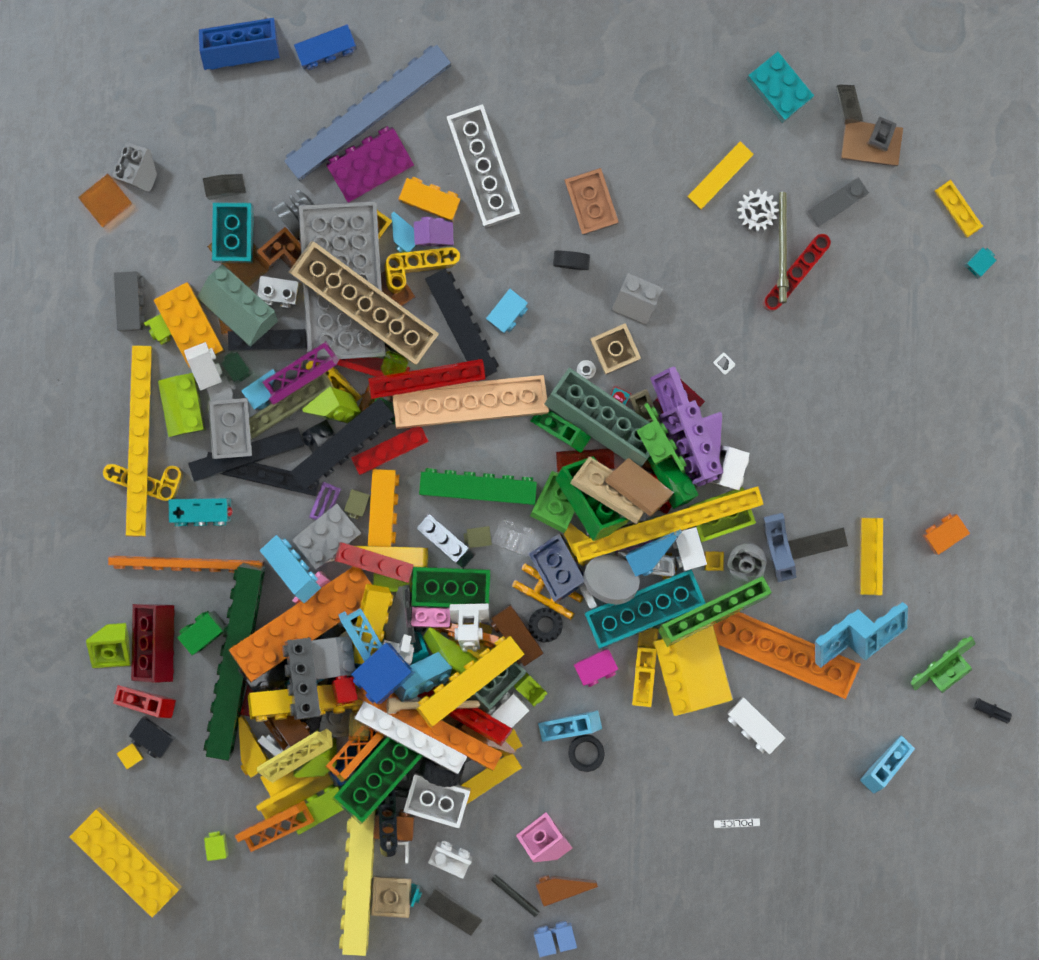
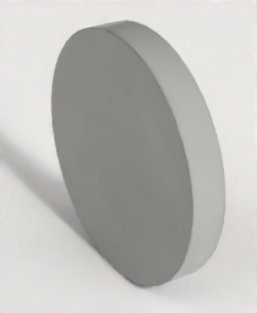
M601 555L593 558L587 564L583 576L587 590L595 598L609 604H622L630 601L636 595L640 584L639 576H635L628 561L614 555Z

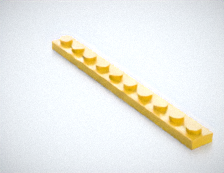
M132 346L126 537H146L152 346Z
M756 486L616 530L611 535L593 541L592 538L574 543L573 546L578 562H582L668 535L679 529L684 530L764 505L759 487Z

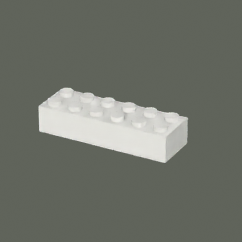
M483 104L447 116V122L483 227L487 228L519 217L520 211Z

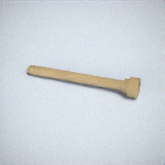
M387 698V713L393 714L400 711V709H416L419 706V701L400 702L396 698ZM466 700L457 708H478L480 702L477 700Z

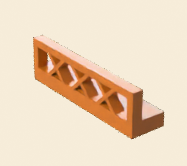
M363 724L325 767L343 782L385 735L377 732L373 736V731L375 730L372 728L365 729L367 726ZM361 732H370V741L360 743L359 734ZM349 746H357L358 754L355 757H347V748ZM336 760H344L345 768L341 773L332 766Z
M302 801L242 830L235 837L238 842L245 840L252 852L313 823L314 819L305 802ZM301 811L307 819L305 822L296 820L297 814ZM287 820L291 822L288 830L281 827L282 821ZM267 828L276 829L274 837L265 834ZM250 836H259V844L254 845Z

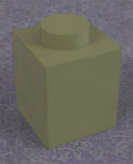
M351 489L344 511L348 512L347 516L358 519L359 516L364 517L371 495Z
M490 526L466 529L467 533H463L465 545L469 544V548L492 545Z

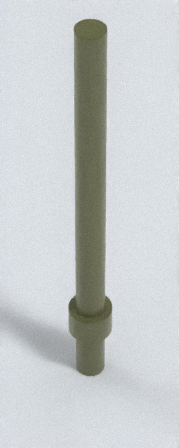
M786 192L779 193V279L777 280V288L779 289V303L781 304L787 303V289L789 288V280L787 279Z

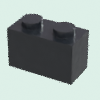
M146 716L140 719L129 735L132 738L131 742L133 744L146 748L148 750L147 753L153 758H162L176 738Z

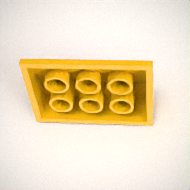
M713 625L669 647L666 646L663 638L654 641L674 716L733 700Z

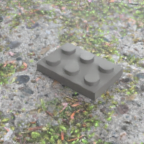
M248 399L208 401L212 459L252 456Z
M336 504L292 539V541L317 570L337 554L340 542L349 544L361 535V532L339 505Z

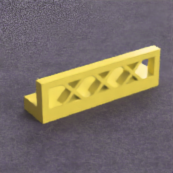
M326 728L321 732H314L258 766L257 772L270 782H275L333 747L331 731Z

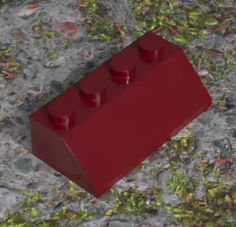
M132 604L131 681L173 682L174 605Z

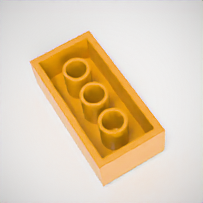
M186 282L154 299L189 368L184 350L206 342L209 349L213 348L215 356L226 352L190 283Z

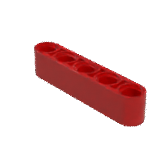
M817 235L787 270V279L789 280L787 298L830 247L831 240L828 235ZM820 238L826 242L825 248L817 246V239ZM806 253L813 255L814 260L812 263L805 261L804 255ZM793 268L801 270V277L796 278L792 275ZM777 283L763 300L764 308L771 312L776 311L782 305L779 303ZM768 298H775L777 306L770 307L767 303Z

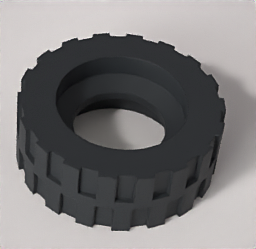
M423 757L420 771L423 778L429 781V783L442 787H452L460 783L465 764H463L459 773L456 774L450 770L436 767L441 765Z

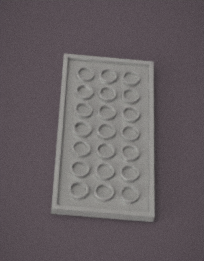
M376 201L298 206L301 254L309 243L314 241L382 291ZM303 283L307 352L326 341L338 359L386 356L385 343ZM325 348L318 351L317 358L326 360L330 357Z

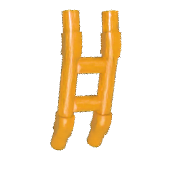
M525 563L521 570L539 579L537 585L533 590L515 580L512 587L568 619H573L575 613L554 602L552 597L549 599L540 594L545 584L537 569ZM575 591L568 595L579 603L584 599V596Z

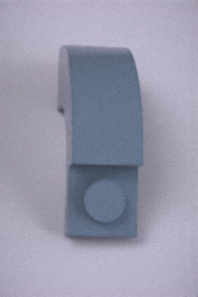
M783 513L764 517L767 545L777 581L782 582L797 578L795 563L787 539Z

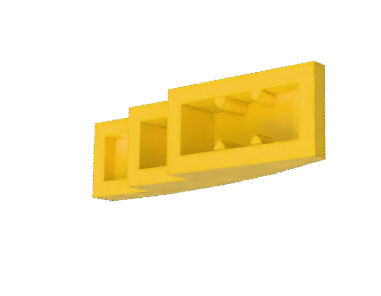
M651 628L638 634L632 705L651 707L657 653L654 641L658 639V628Z

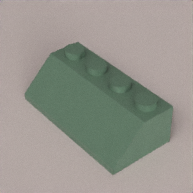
M223 264L208 276L197 297L201 303L250 347L278 322L275 311Z

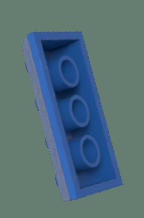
M274 18L199 29V51L204 70H214L220 67H233L239 64H252L258 61H271L280 58Z

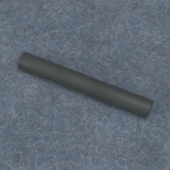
M496 874L491 879L493 883L534 917L538 915L539 910Z

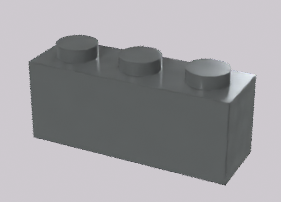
M137 271L114 273L117 330L120 332L143 330L144 322H146L145 314H142V306H145L144 295H141V287L144 286L143 276H140V273Z

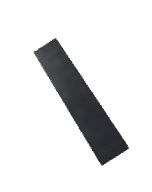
M297 427L251 442L252 456L212 459L211 455L189 462L188 465L193 480L196 482L303 447L304 444Z
M208 452L207 457L211 456L212 452ZM255 462L221 473L222 475L312 496L317 495L319 486L317 485L313 490H310V488L304 490L290 473L291 471Z

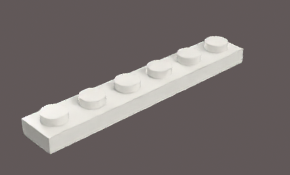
M365 701L354 718L456 774L459 773L467 758L464 754Z

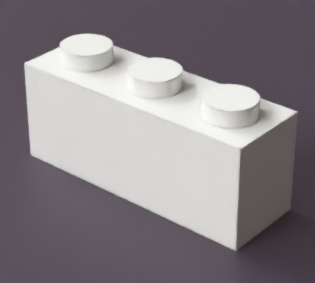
M741 697L727 712L730 716L728 720L735 727L739 725L743 729L741 733L748 740L753 738L757 742L755 746L763 754L766 751L770 755L785 739L744 697Z

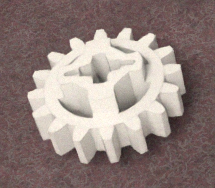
M757 189L756 194L749 191V197L743 195L744 202H738L742 206L736 211L741 213L738 220L743 219L742 226L748 224V230H751L752 227H755L756 232L759 231L760 227L766 230V224L772 226L771 219H777L774 213H778L779 209H775L774 206L778 203L771 201L774 197L773 195L766 196L767 191L763 194H760L759 189ZM759 198L758 202H755V203H751V202L749 203V202H748V201H750L751 199ZM765 202L768 203L770 211L766 209ZM757 206L760 207V211L762 212L758 215L755 214L754 210ZM745 211L749 212L750 220L747 218ZM760 218L767 219L762 223H756Z

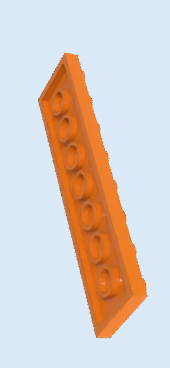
M350 568L319 589L305 603L299 602L229 649L230 654L250 683L287 659V657H283L282 646L285 645V641L311 638V641H313L341 622L339 618L340 613L345 611L349 615L360 609L366 584H371L362 569Z
M741 612L713 625L718 645L844 699L847 698L861 665L838 654L820 668L815 663V644Z

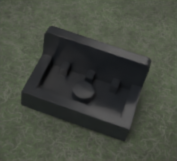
M327 419L302 433L303 441L312 453L335 435Z

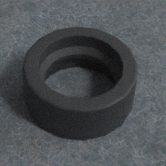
M562 250L554 251L553 266L574 270H589L590 254Z
M581 735L570 744L568 755L571 764L576 769L590 772L601 766L604 761L605 752L599 739L592 735ZM583 742L594 744L598 751L596 760L588 765L578 762L575 756L577 746Z

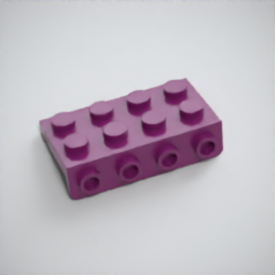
M386 126L378 131L379 134L373 138L370 135L361 140L362 144L355 147V145H352L344 150L345 153L338 156L337 154L328 159L329 163L326 166L348 203L414 166L393 127L389 128Z

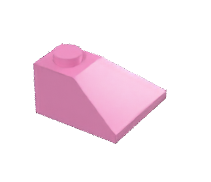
M547 812L516 835L533 862L558 860L572 849L564 834Z

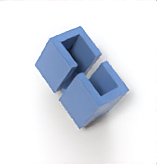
M562 921L556 923V926L553 928H548V926L537 928V931L534 932L539 957L556 954L553 933L556 934L560 952L577 948L571 923Z

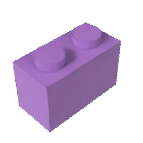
M422 217L421 221L414 222L415 245L433 247L454 245L453 222H447L445 218L433 219V217Z

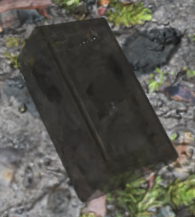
M837 85L836 93L844 125L863 121L855 85Z

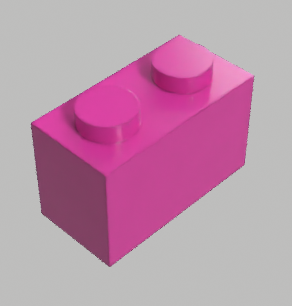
M608 648L574 664L583 686L588 685V687L599 683L598 679L604 676L608 679L616 675L615 671L618 670Z

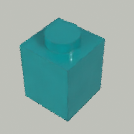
M982 247L964 266L978 279L997 260L994 258L995 254L990 249Z

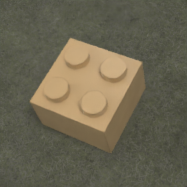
M626 323L590 339L605 375L641 359Z

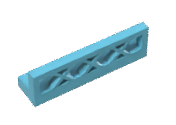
M361 608L349 615L345 611L339 614L344 628L365 662L371 657L372 647L379 649L383 645ZM360 615L363 619L361 627L354 626L351 620ZM363 632L371 633L370 643L362 641L361 636Z

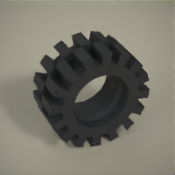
M541 608L531 615L528 627L533 638L546 643L558 638L563 629V622L555 610ZM542 618L552 620L553 628L550 632L544 633L539 630L538 622Z

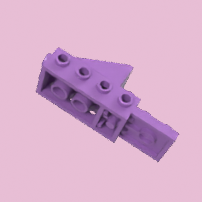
M675 366L651 377L650 379L664 412L659 415V420L661 423H664L668 431L665 434L668 440L672 439L677 447V450H675L676 455L683 457L687 465L684 469L693 485L696 484L697 487L717 480V475L724 473L720 464L722 413L718 412L702 418L696 401H688L687 392L683 388L680 374Z

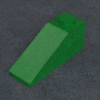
M551 411L548 414L534 415L530 420L533 424L582 453L591 439V436Z
M651 456L647 458L658 480L674 492L669 499L673 509L688 504L699 495L690 477L686 473L682 474L678 465L670 457L655 465Z

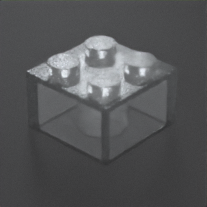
M507 519L504 522L500 521L492 543L528 557L536 537L535 534H532L534 530L525 526L522 529L514 527L516 523Z

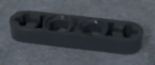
M394 790L388 794L389 803L385 804L384 799L378 805L380 852L385 857L394 856L398 850L396 794ZM385 810H390L393 814L385 817L382 813ZM385 827H391L393 828V832L385 833L383 832V829ZM387 840H390L391 849H387Z

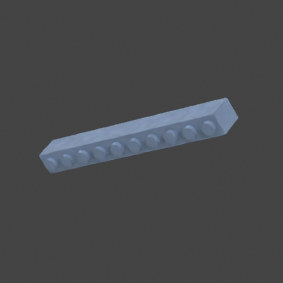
M431 45L423 51V56L419 59L417 57L413 58L408 63L409 66L404 70L399 69L392 75L394 78L388 82L385 80L377 86L378 90L373 94L371 92L367 93L362 98L363 101L358 105L355 103L347 109L348 113L332 120L333 124L328 128H321L316 133L317 136L312 140L310 138L305 140L301 144L302 148L286 155L287 159L284 161L299 181L304 179L329 158L333 157L450 68L451 62L438 45L434 47Z

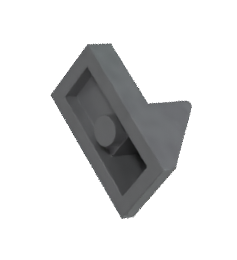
M879 116L867 144L881 151H887L897 124Z

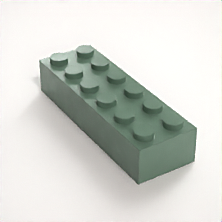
M568 368L544 405L623 459L627 460L630 458L642 467L650 454L636 430L650 422L571 368Z

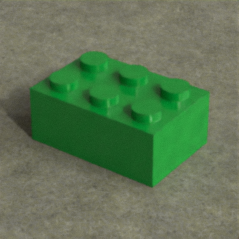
M215 611L202 612L194 619L196 621L195 624L186 625L179 631L181 635L177 638L192 656L200 653L224 633V628L227 625Z

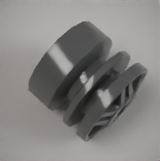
M298 189L295 191L300 197L298 201L290 195L289 198L293 205L288 206L282 201L273 209L294 237L300 240L298 206L315 204L309 196Z

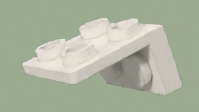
M437 841L428 863L463 879L469 865L472 863L470 852L462 848L456 850L447 841Z

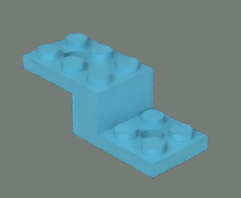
M902 602L898 606L892 607L889 613L879 617L875 623L859 609L854 613L848 614L842 622L835 624L830 631L816 639L815 663L821 668L848 647L854 650L862 659L867 660L907 629L908 606Z

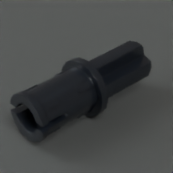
M977 698L973 709L987 714L989 718L993 717L1006 724L1012 718L1011 713L997 707V704L992 705L980 698Z

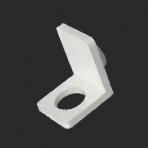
M387 840V845H391L390 840ZM397 840L398 845H405V864H408L409 841Z

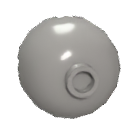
M739 544L731 551L728 558L729 572L741 581L748 582L749 579H757L763 576L766 570V555L755 544Z

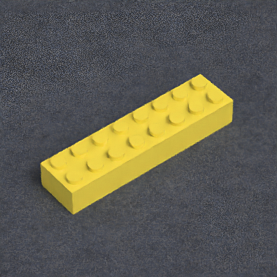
M377 808L361 825L352 817L347 821V833H350V838H347L345 852H349V857H346L344 871H348V874L343 881V891H346V895L342 899V910H345V915H342L340 929L344 930V934H341L339 949H343L342 955L366 956L368 950L375 839H373L374 822Z

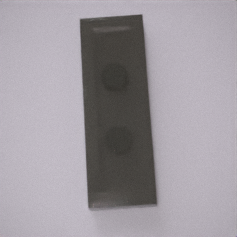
M844 527L788 541L793 560L848 546Z

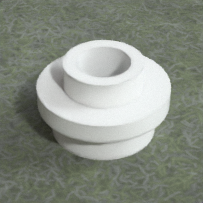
M589 360L581 361L577 366V373L586 379L592 378L596 372L595 365ZM584 366H588L590 368L589 373L583 372L582 369Z

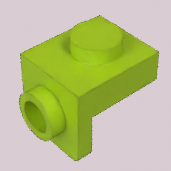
M528 673L514 685V688L533 706L542 702L547 695L543 687Z

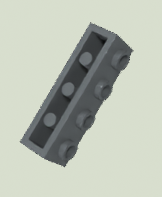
M311 638L287 640L285 645L282 646L283 657H287L285 675L289 677L290 684L287 685L288 696H292L290 714L294 716V720L319 717L321 715Z

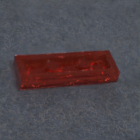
M609 448L583 450L582 453L578 451L556 452L557 472H560L564 466L593 456L596 461L607 468L615 469L614 452Z

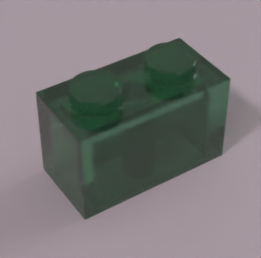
M230 352L223 357L225 361L221 364L234 382L240 384L254 374L240 353Z

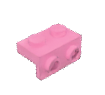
M412 607V627H450V608Z

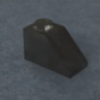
M224 174L203 178L205 194L208 200L246 193L243 174Z

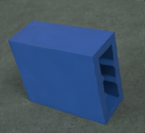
M385 643L352 673V676L355 678L353 682L360 689L363 687L367 692L366 697L370 702L381 704L414 675L415 671L391 643Z

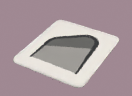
M722 353L713 362L724 375L735 366V363L725 353Z

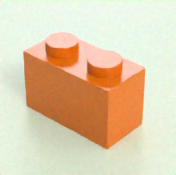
M949 513L941 519L942 523L937 526L933 524L925 530L926 534L923 537L935 555L941 554L970 534L957 514L951 515Z

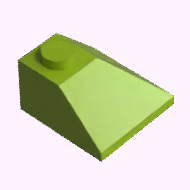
M126 623L107 624L86 640L92 668L131 665L129 634Z

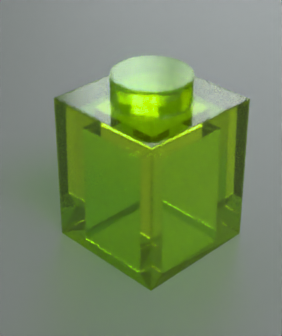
M387 351L381 365L383 374L391 375L405 372L408 365L407 359L400 354Z

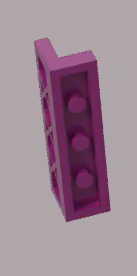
M325 341L262 382L271 394L269 400L273 405L337 365L339 359L328 343ZM325 348L330 356L326 360L317 358L318 351ZM305 359L314 361L313 367L310 370L301 368L302 361ZM290 369L298 371L297 378L294 380L286 378V373ZM274 379L282 381L281 388L276 391L269 383Z

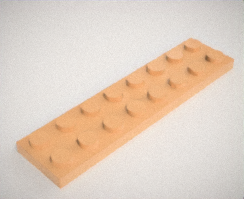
M544 375L468 382L392 395L396 429L549 413V408L544 405L547 400Z

